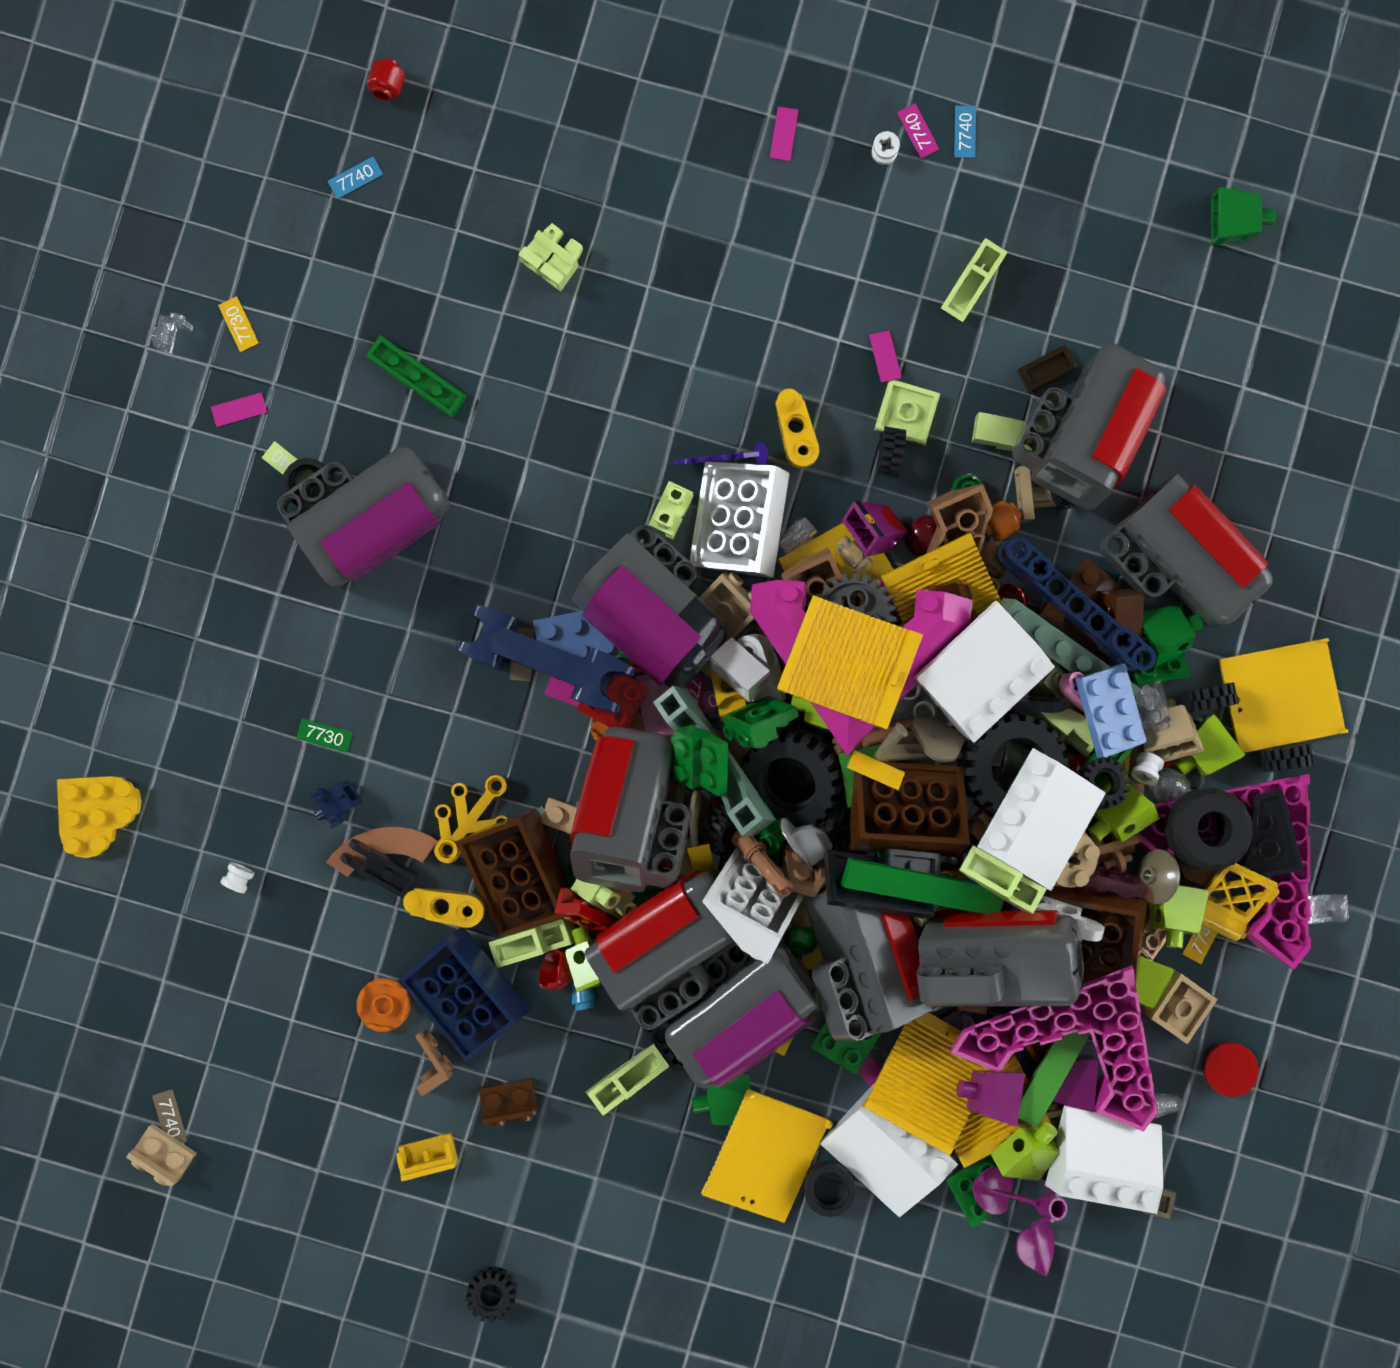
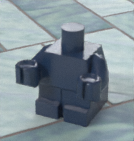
M348 780L335 785L329 791L324 788H318L310 794V797H314L313 801L317 802L319 809L314 812L315 817L319 821L326 817L327 822L331 823V828H335L345 821L344 814L363 802Z

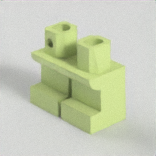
M551 223L543 233L538 230L532 242L527 247H524L518 256L524 265L539 276L541 275L544 280L561 292L579 266L577 260L583 251V247L571 238L567 245L562 248L557 243L564 234L557 226Z
M669 481L648 526L661 536L673 541L682 523L683 518L681 517L685 516L694 497L693 492Z
M578 879L571 888V890L590 904L619 919L637 908V905L632 902L635 896L618 888L590 884Z

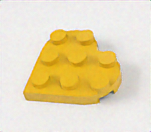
M107 776L57 779L59 834L63 848L68 854L82 858L102 855L109 848L110 844L114 842L116 829L127 827L135 819L136 815L140 813L142 803L140 792L124 777Z

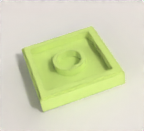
M897 380L888 381L874 431L883 433L885 426L905 429L907 431V441L925 446L940 393Z

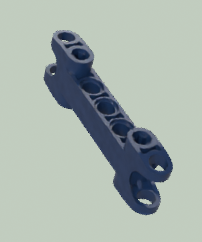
M1015 538L1003 542L997 547L996 559L1008 572L1020 582L1028 584L1094 641L1098 649L1116 665L1126 662L1131 666L1126 665L1127 671H1146L1154 666L1156 655L1153 649L1132 630L1122 627L1055 569L1049 558L1030 542L1023 538ZM1004 547L1008 561L1004 560L1001 554ZM1011 547L1014 549L1015 556L1011 553ZM1052 580L1059 584V592L1056 595L1052 594L1049 589V584ZM1073 598L1077 599L1080 604V608L1076 613L1070 608V602ZM1094 616L1100 620L1098 630H1094L1090 624ZM1142 650L1149 655V662L1145 666H1141L1143 663Z
M478 605L472 606L470 613L481 620L483 632L476 641H457L455 649L482 664L498 670L503 658H506L574 685L575 687L570 698L598 710L619 713L621 705L608 697L606 691L607 684L615 676L634 677L635 668L611 654L595 648L590 649L586 659L575 656L515 632L519 620L492 608Z

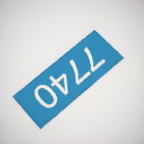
M955 105L954 157L975 158L976 106Z
M373 156L328 180V183L336 198L339 199L380 177L383 173Z

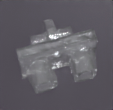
M1157 680L1150 686L1144 685L1139 687L1141 689L1136 694V700L1145 730L1153 728L1155 732L1168 729L1170 727L1169 721L1172 720L1162 682Z

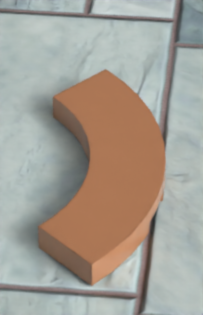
M377 828L349 839L330 856L326 863L345 876L350 877L355 869L340 860L343 852L351 854L361 862L365 859V856L350 848L349 843L352 839H357L366 844L370 849L374 848L383 854L406 855L423 863L435 847L438 839L412 828Z

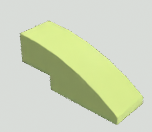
M985 238L941 309L964 322L1008 252Z
M979 412L975 417L972 443L996 446V449L1012 451L1026 422ZM1036 425L1039 429L1044 430L1042 426ZM1024 445V448L1032 453L1031 447Z
M1067 709L1058 713L1028 712L1025 714L1046 722L1047 728L1054 729L1059 734L1056 738L1057 741H1068L1086 758L1095 749L1086 717L1080 713Z
M972 846L959 869L960 872L987 890L1030 914L1035 912L1046 891V888L1023 876V873L975 846Z
M561 918L489 942L496 967H503L575 943L571 931L576 929L574 923Z
M652 1044L588 1089L586 1094L604 1116L624 1099L627 1100L666 1070L669 1065L655 1045Z

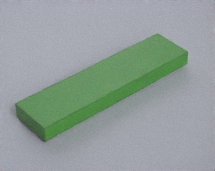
M1078 1032L1061 1036L1062 1040L1050 1043L1022 1093L1019 1119L1038 1128L1090 1036V1032L1080 1035Z

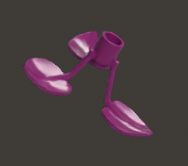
M997 1166L987 1168L974 1180L972 1186L974 1198L984 1211L991 1214H1002L1007 1211L1009 1198L1035 1205L1039 1215L1045 1217L1032 1222L1031 1229H1023L1020 1232L1016 1241V1253L1024 1265L1043 1276H1047L1053 1259L1055 1240L1052 1229L1045 1223H1054L1055 1220H1062L1066 1216L1067 1204L1065 1200L1059 1198L1060 1196L1047 1186H1045V1189L1050 1195L1043 1194L1037 1200L1010 1193L1013 1188V1179L1011 1177H1003ZM1049 1168L1041 1178L1045 1182L1047 1179Z

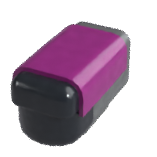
M639 525L630 534L627 533L583 577L571 598L584 611L582 616L659 686L664 683L669 688L672 686L686 688L708 664L715 651L725 643L727 637L726 627L721 617L689 589L697 574L694 565L648 525ZM637 538L643 539L646 544L640 543ZM657 556L663 557L666 562L660 561ZM677 574L683 575L686 580L680 579Z

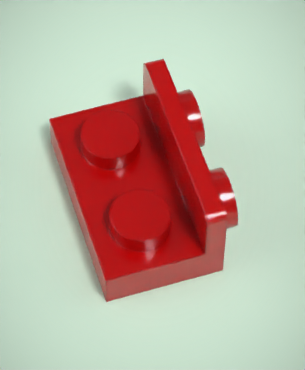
M568 888L560 889L555 914L590 931H604L616 922V920L606 916L607 912L590 904L574 891Z

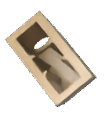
M1167 699L1161 702L1160 711L1150 713L1147 716L1145 752L1159 756L1164 762L1204 752L1195 723L1185 705L1177 706L1175 700Z

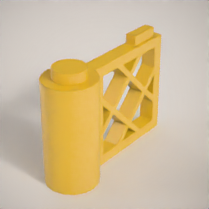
M1237 863L1219 870L1203 889L1209 890L1202 926L1235 942L1240 938L1244 939L1250 927L1249 921L1265 902L1271 904L1278 896L1277 882ZM1229 871L1240 875L1241 880L1227 882L1225 876ZM1258 884L1266 887L1263 892L1251 893L1249 888L1251 885ZM1245 888L1246 894L1231 896L1229 889ZM1225 890L1227 897L1217 899L1210 896L1213 891ZM1249 901L1251 907L1244 912L1236 908L1234 904Z

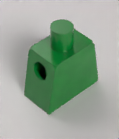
M1219 187L1211 196V245L1252 240L1261 233L1262 225L1275 224L1276 210L1262 209V196L1260 194Z
M1176 605L1143 611L1142 640L1155 652L1156 662L1154 667H1158L1188 651L1192 647L1195 632L1203 629V622L1198 614L1186 618L1180 607Z
M748 1071L722 1087L716 1085L707 1089V1095L692 1097L694 1114L710 1112L712 1125L732 1126L739 1106L742 1105L746 1090H751Z

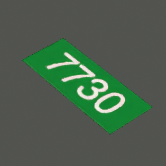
M302 718L296 739L347 753L353 732Z

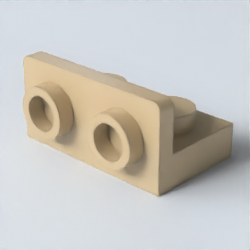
M151 1124L136 1147L128 1153L126 1158L132 1161L131 1164L136 1169L147 1171L153 1175L154 1180L159 1184L172 1187L180 1180L197 1153L156 1125Z

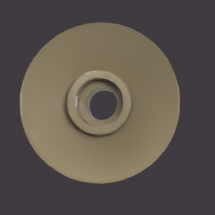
M1161 849L1152 850L1143 857L1139 864L1137 887L1143 899L1151 904L1159 905L1168 902L1176 893L1179 885V865L1170 852Z

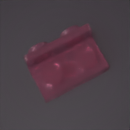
M1096 866L1094 873L1090 875L1089 882L1085 886L1079 887L1080 890L1117 895L1127 899L1134 897L1142 898L1145 890L1139 876L1128 873L1119 874L1115 870Z

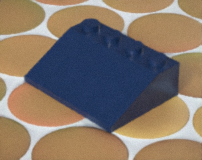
M460 927L398 980L466 1063L515 1025L531 1009L463 927Z

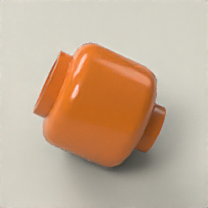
M999 501L992 506L993 512L991 519L988 521L985 535L987 537L992 536L1001 541L1017 532L1023 519L1018 508L1012 502Z

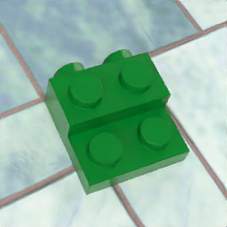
M770 696L763 697L722 716L725 725L723 727L724 735L729 741L738 740L744 748L747 746L756 749L766 747L770 741L778 738L776 728L785 727L789 724V721L799 717L797 708Z
M692 724L676 729L671 738V743L675 750V758L672 760L675 780L690 789L701 786L717 796L726 794L728 742Z

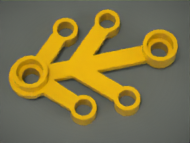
M493 775L486 780V791L469 814L466 803L468 787L464 783H456L452 786L451 794L455 798L458 828L451 835L449 818L452 815V809L447 804L438 805L435 809V816L439 821L441 839L436 842L434 853L439 861L443 863L456 861L461 854L456 841L464 838L467 833L478 832L494 825L500 818L508 819L507 816L500 815L495 819L477 821L492 800L506 792L508 784L504 777ZM496 780L502 784V788L499 791H495L492 787L493 782ZM457 786L464 788L462 796H458L455 793ZM441 807H445L448 810L446 817L439 815ZM445 845L452 846V854L448 855L444 852Z

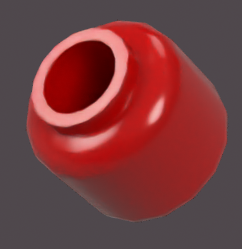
M391 58L377 60L371 66L367 86L375 98L381 101H391V99H395L400 95L405 74L395 60Z

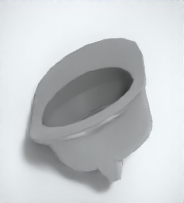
M781 819V829L787 842L797 855L808 864L810 869L814 871V865L824 859V853L828 849L831 850L833 846L829 837L814 824L794 827L788 820Z

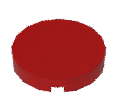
M1230 1041L1215 1045L1204 1057L1202 1067L1204 1079L1208 1085L1219 1094L1229 1097L1241 1096L1251 1090L1257 1081L1259 1072L1257 1059L1253 1053L1243 1045Z

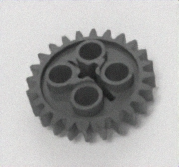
M858 573L853 574L852 580L849 575L843 574L842 582L837 578L832 579L834 587L829 585L823 586L827 592L825 595L816 594L817 597L871 617L875 616L877 619L891 624L892 622L900 621V618L892 616V613L899 609L897 606L890 605L895 596H885L889 588L883 586L878 589L881 581L875 579L870 584L871 576L866 574L862 580ZM863 592L866 600L862 606L858 607L855 598L858 593ZM844 596L847 597L849 607L843 601Z

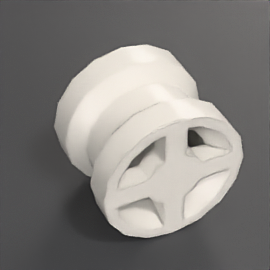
M889 131L879 133L875 137L871 151L872 157L877 163L887 165L896 159L900 147L898 137Z
M1141 752L1136 758L1137 766L1133 767L1131 776L1140 783L1155 785L1159 779L1158 771L1162 770L1164 761L1155 754Z
M230 862L227 867L229 871L226 876L222 877L220 883L233 891L245 893L247 890L246 884L248 880L253 878L255 873L245 866Z

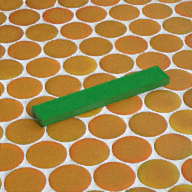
M849 857L841 882L844 888L982 914L1000 912L1004 899L977 882Z

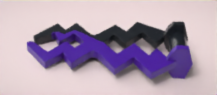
M760 442L756 444L753 452L674 460V465L754 457L756 462L761 465L767 464L769 450L765 442Z

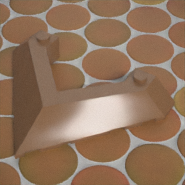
M983 484L953 490L927 502L937 528L926 554L967 533H971L979 553L981 552L985 539L984 534L993 512V507ZM826 547L804 557L782 573L781 576L785 581L805 582L807 588L805 606L809 607L813 595L816 596L817 593L825 595L827 592L823 586L829 585L834 587L832 579L837 578L842 582V576L846 573L838 570L829 548ZM863 592L858 593L855 598L858 607L865 603L866 597ZM844 596L843 601L849 607L847 597ZM897 611L892 613V616L900 618ZM900 619V621L892 622V624L899 626L902 624V621Z

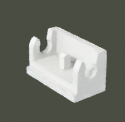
M732 637L716 650L710 658L712 670L749 703L768 684V681L765 679L770 675V670Z

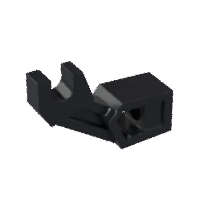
M1027 693L1006 714L1063 712L1069 709V698L1055 699V695L1052 694L1029 697Z

